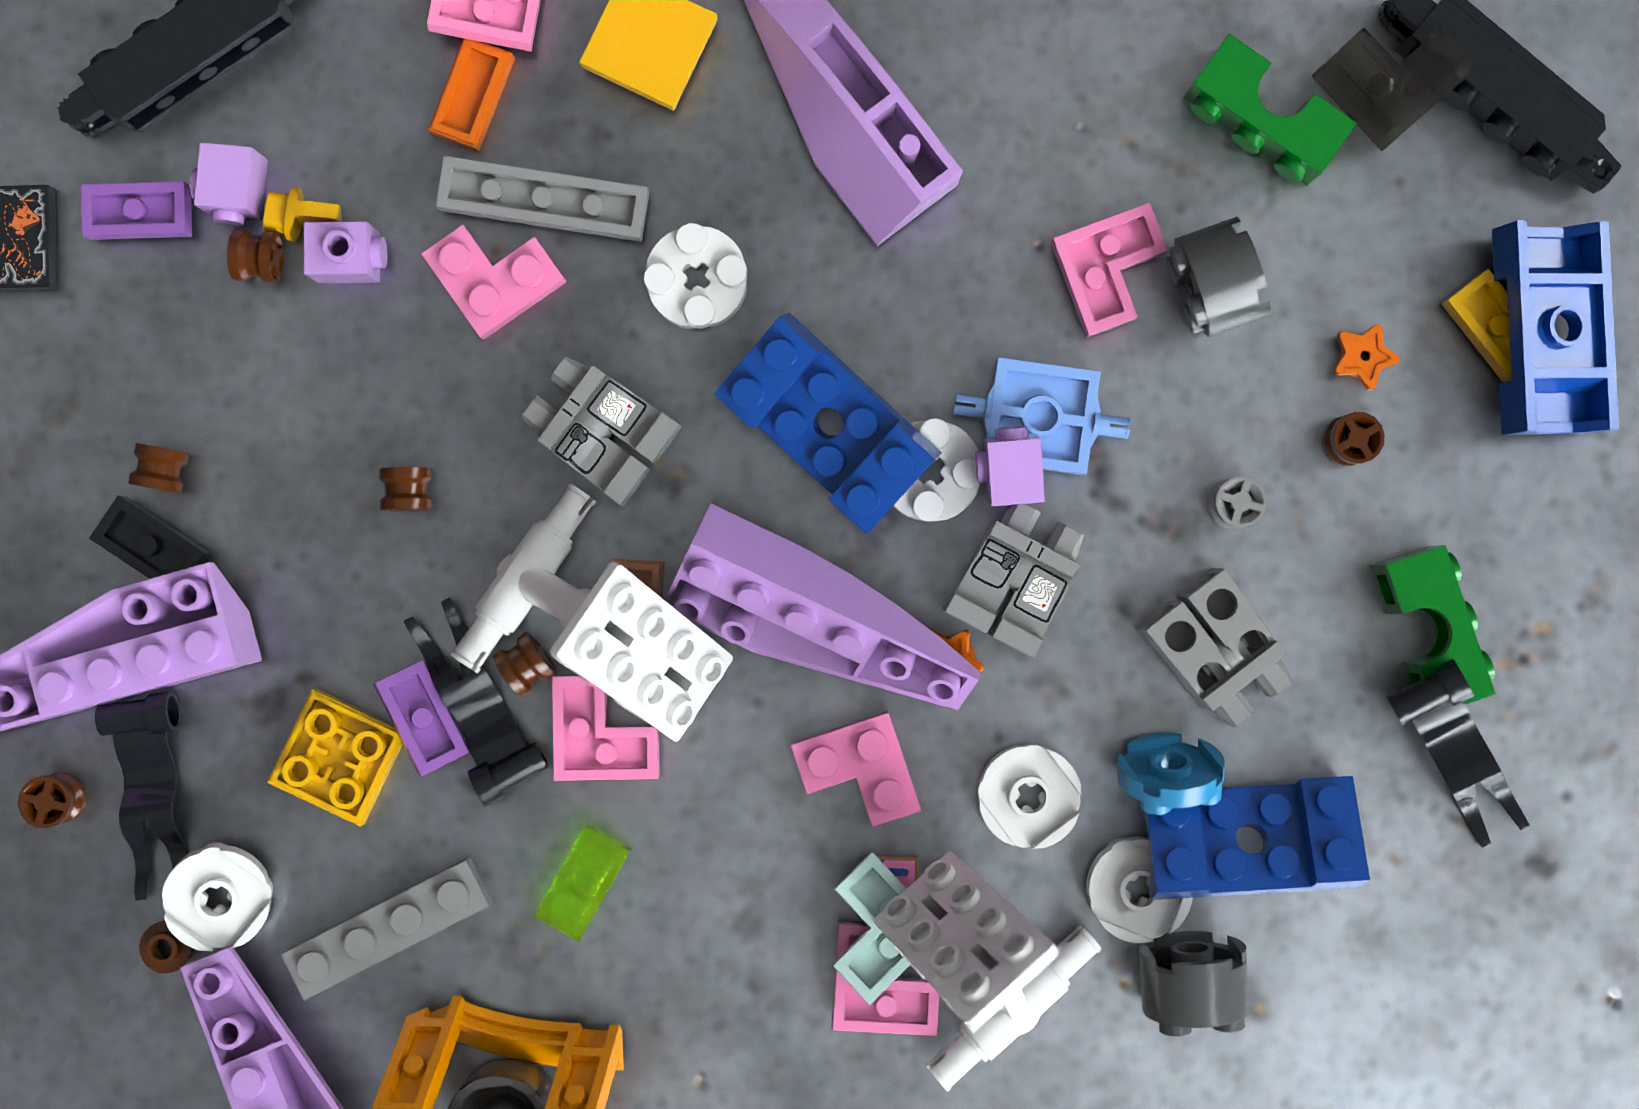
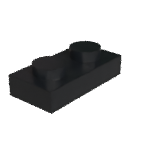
M120 495L116 497L89 537L90 540L149 579L204 564L211 554L128 497Z

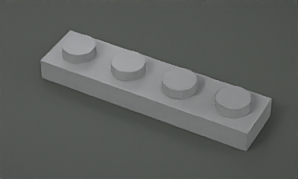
M443 156L436 207L439 211L642 242L650 191L648 187Z
M469 857L288 949L281 956L305 1001L489 907L493 901Z

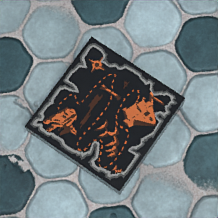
M49 185L0 186V292L57 290L56 189Z

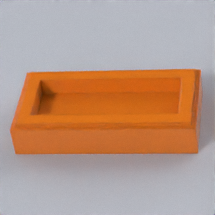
M463 38L428 128L431 135L479 153L515 61L513 53L485 42Z

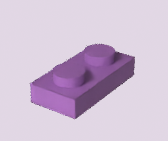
M184 181L81 184L82 236L89 240L192 237V196L190 185Z
M423 660L374 683L373 686L419 778L469 753L447 707L433 684L431 675Z

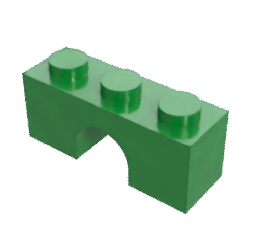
M1229 33L1183 99L1191 104L1190 109L1198 118L1210 124L1217 122L1233 133L1232 139L1242 149L1250 153L1260 152L1274 162L1275 170L1282 177L1294 183L1301 181L1306 186L1322 174L1357 122L1315 93L1300 107L1295 115L1283 117L1270 113L1259 99L1258 87L1262 76L1272 63Z
M1446 545L1426 546L1369 565L1386 614H1405L1420 610L1427 615L1433 625L1434 638L1430 648L1423 655L1402 662L1409 684L1412 685L1435 674L1433 668L1454 659L1474 694V697L1464 701L1465 704L1496 695L1491 681L1495 679V669L1489 655L1485 651H1481L1475 634L1479 627L1477 615L1471 604L1464 601L1458 583L1462 579L1461 568L1456 557L1447 551Z

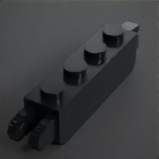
M177 0L175 7L158 19L143 22L133 31L132 37L116 48L99 52L91 59L90 66L78 73L84 84L70 93L67 99L63 98V102H59L60 107L57 108L60 115L59 120L67 123L71 128L81 132L87 138L89 136L94 137L96 134L99 135L100 131L104 132L116 123L127 130L142 133L291 31L295 15L289 5L294 0Z
M1385 0L1381 4L1382 8L1378 14L1381 18L1379 21L1383 22V26L1387 25L1388 30L1402 41L1395 51L1404 58L1406 67L1415 75L1428 78L1443 90L1444 98L1453 107L1462 111H1468L1483 124L1484 132L1491 139L1498 143L1507 144L1522 156L1523 164L1532 173L1547 177L1550 181L1563 175L1592 194L1602 190L1622 167L1621 164L1598 140L1606 129L1605 115L1468 0H1440L1437 4L1433 0Z

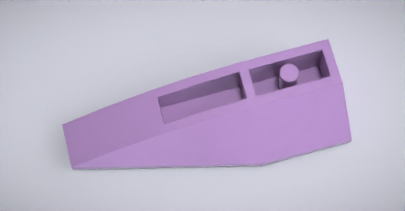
M743 0L814 166L876 247L958 186L963 170L897 84L827 0Z
M710 504L665 598L668 604L694 625L753 653L958 710L980 679L981 672L937 634L890 599L806 548L714 504Z
M208 562L110 590L0 655V732L260 662L262 657L250 612L214 562Z
M232 946L180 968L232 1109H344Z

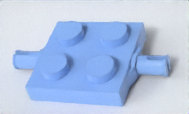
M999 357L996 360L993 386L987 397L980 398L956 393L954 404L973 407L955 405L953 408L954 416L982 418L986 433L985 438L996 437V428L1027 426V434H1036L1041 438L1043 470L1076 475L1087 474L1090 448L1097 435L1127 440L1130 429L1110 426L1124 428L1131 426V418L1129 417L1123 418L1100 414L1101 410L1097 396L1101 372Z

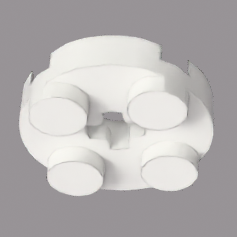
M689 223L666 234L654 246L647 260L644 282L651 302L667 321L683 329H703L725 323L739 310L747 292L748 272L741 250L729 236L712 227ZM700 265L708 268L705 276L710 283L705 289L697 285L692 290H689L684 286L688 280L684 273L687 268L691 266L697 269Z
M937 418L913 422L911 425L942 452L937 459L944 465L940 471L943 481L936 485L932 480H928L923 484L917 479L893 507L908 518L924 522L951 519L963 512L973 502L978 493L980 483L977 481L975 452L979 450L971 437L956 425Z
M1034 743L1015 745L999 752L988 762L976 786L978 808L983 821L997 838L1013 846L1031 847L1032 849L1049 847L1068 835L1075 826L1079 816L1078 810L1081 804L1080 795L1082 796L1081 783L1076 771L1063 756ZM1026 783L1029 787H1033L1036 784L1041 786L1043 791L1037 796L1041 803L1038 808L1032 809L1027 804L1021 808L1017 806L1015 800L1020 796L1018 788L1022 784Z
M1134 836L1130 838H1117L1111 841L1092 862L1086 880L1088 906L1101 925L1115 937L1132 943L1143 944L1152 942L1154 938L1161 937L1167 932L1170 934L1175 931L1186 919L1193 898L1151 900L1150 897L1141 896L1137 903L1129 901L1131 893L1126 889V886L1130 880L1136 881L1139 876H1146V885L1150 887L1151 856L1148 837Z
M219 842L207 844L205 847L184 856L174 866L165 881L162 899L165 911L164 919L167 927L179 941L200 951H213L214 948H226L229 946L235 948L241 946L259 932L267 919L273 893L272 880L262 863L249 852ZM220 886L226 888L229 891L227 898L232 904L229 907L219 904L214 909L209 908L206 905L209 896L204 890L209 887L214 889Z

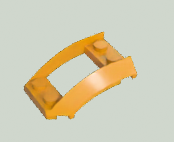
M453 995L450 1004L433 1012H430L429 1008L426 1007L406 1017L371 1109H433L457 1042L509 1058L535 1064L556 1066V1073L545 1109H605L615 1070H624L622 1029L620 1025L613 1024L609 1025L608 1030L583 1029L581 1023L553 1022L518 1017L468 1003L463 996Z

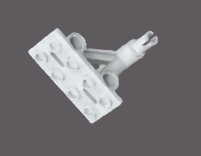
M569 483L544 521L539 519L537 523L533 522L515 550L500 562L496 571V577L474 607L476 610L473 614L477 618L454 651H451L449 655L478 674L481 670L480 667L503 634L507 637L510 633L513 634L534 605L561 621V625L564 628V631L550 651L554 659L597 686L623 708L677 742L694 721L696 714L716 684L722 679L724 672L733 660V656L616 562H611L592 590L588 588L579 589L554 575L572 550L571 545L573 542L570 540V537L591 507L596 504V501L590 498L588 494Z
M952 851L947 852L942 858L931 863L923 875L903 893L892 898L886 904L884 910L873 920L879 930L890 940L912 968L932 985L962 1020L959 1024L961 1027L958 1029L960 1035L931 1062L925 1064L947 1092L951 1089V1086L981 1059L985 1063L988 1060L992 1061L1019 1035L1033 1029L1038 1023L1040 1016L1068 991L1067 987L1070 985L1068 979L1091 957L1102 950L1096 940L1080 924L1062 942L1055 946L1045 934Z

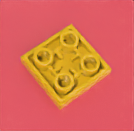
M609 0L579 63L582 68L674 111L718 21L717 14L689 0Z
M314 688L309 693L267 783L361 827L365 825L403 744L392 723L318 688Z

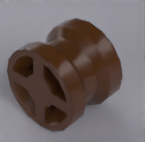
M246 229L233 230L227 247V265L231 278L235 281L246 282L251 277H260L266 283L277 284L280 282L285 263V250L281 234L277 231H266L259 236L252 235Z
M1353 412L1335 418L1326 425L1322 433L1321 445L1324 454L1330 461L1340 466H1353L1371 461L1379 455L1384 446L1385 434L1382 425L1374 416L1365 412ZM1345 431H1348V434H1347V436H1346V440H1344V436H1345V434H1346Z
M136 443L134 454L138 458L136 470L130 473L128 484L182 494L183 482L179 478L182 466L188 463L189 453Z
M388 467L379 469V478L385 484V496L380 500V511L433 510V499L428 495L427 484L433 479L432 468Z
M528 631L517 638L516 646L509 651L500 650L492 656L494 664L502 677L520 697H524L531 692L533 683L540 678L549 679L557 673L548 654Z
M57 772L31 779L23 786L18 796V808L21 816L28 824L37 828H50L75 820L83 812L87 804V792L84 784L78 777L66 772ZM56 789L57 793L60 795L63 801L58 800L56 795L54 794V791Z

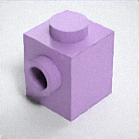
M200 143L198 167L194 168L190 175V193L194 199V205L210 214L212 222L222 225L244 226V219L263 220L268 159L252 147Z
M304 222V275L319 284L380 283V268H386L387 245L385 238L380 237V232L368 222Z
M1027 426L996 428V437L984 438L985 451L975 452L978 483L987 482L988 500L991 506L1045 502L1041 438L1036 434H1027Z

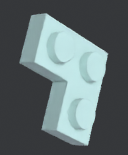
M870 852L833 888L869 928L831 964L869 1005L910 966L873 922L874 918L884 910L886 904L892 898L900 895L907 889L873 852Z

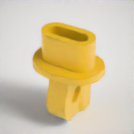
M292 187L289 194L268 193L263 218L265 232L277 231L284 234L288 241L295 242L299 238L301 227L304 228V222H342L340 205L304 201L303 192L300 187Z

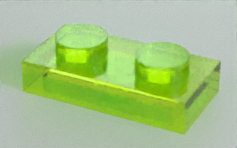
M587 824L534 917L579 942L632 848Z

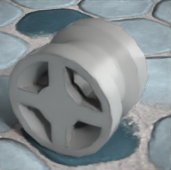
M1237 476L1220 481L1212 487L1207 497V510L1212 520L1223 528H1245L1254 525L1262 519L1267 510L1268 499L1264 488L1258 481L1250 477ZM1228 503H1230V507L1233 509L1232 515L1230 514L1231 510L1228 507Z

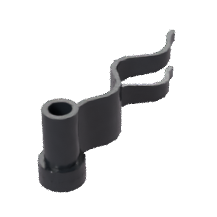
M448 598L442 601L441 604L457 646L468 631V628L452 599ZM412 616L404 620V624L426 661L433 684L441 700L461 729L477 765L468 770V776L482 804L488 807L504 799L506 791L549 770V764L538 743L535 741L526 746L504 698L490 678L484 665L482 664L481 670L477 674L459 662L463 679L459 681L439 648Z
M1451 659L1433 668L1435 674L1387 696V699L1402 725L1410 721L1414 723L1481 848L1491 845V841L1477 805L1475 784L1480 782L1485 789L1491 792L1520 830L1530 827V824L1513 796L1503 772L1464 701L1474 697V694L1454 659Z
M173 691L150 693L143 700L98 705L95 711L97 731L101 736L113 735L115 752L123 772L124 794L120 805L119 824L122 835L131 847L135 859L134 894L136 901L147 899L153 863L152 845L145 830V821L148 820L152 831L166 846L172 868L188 854L186 844L178 832L173 818L177 770L168 744L167 733L178 731L181 724L180 703Z

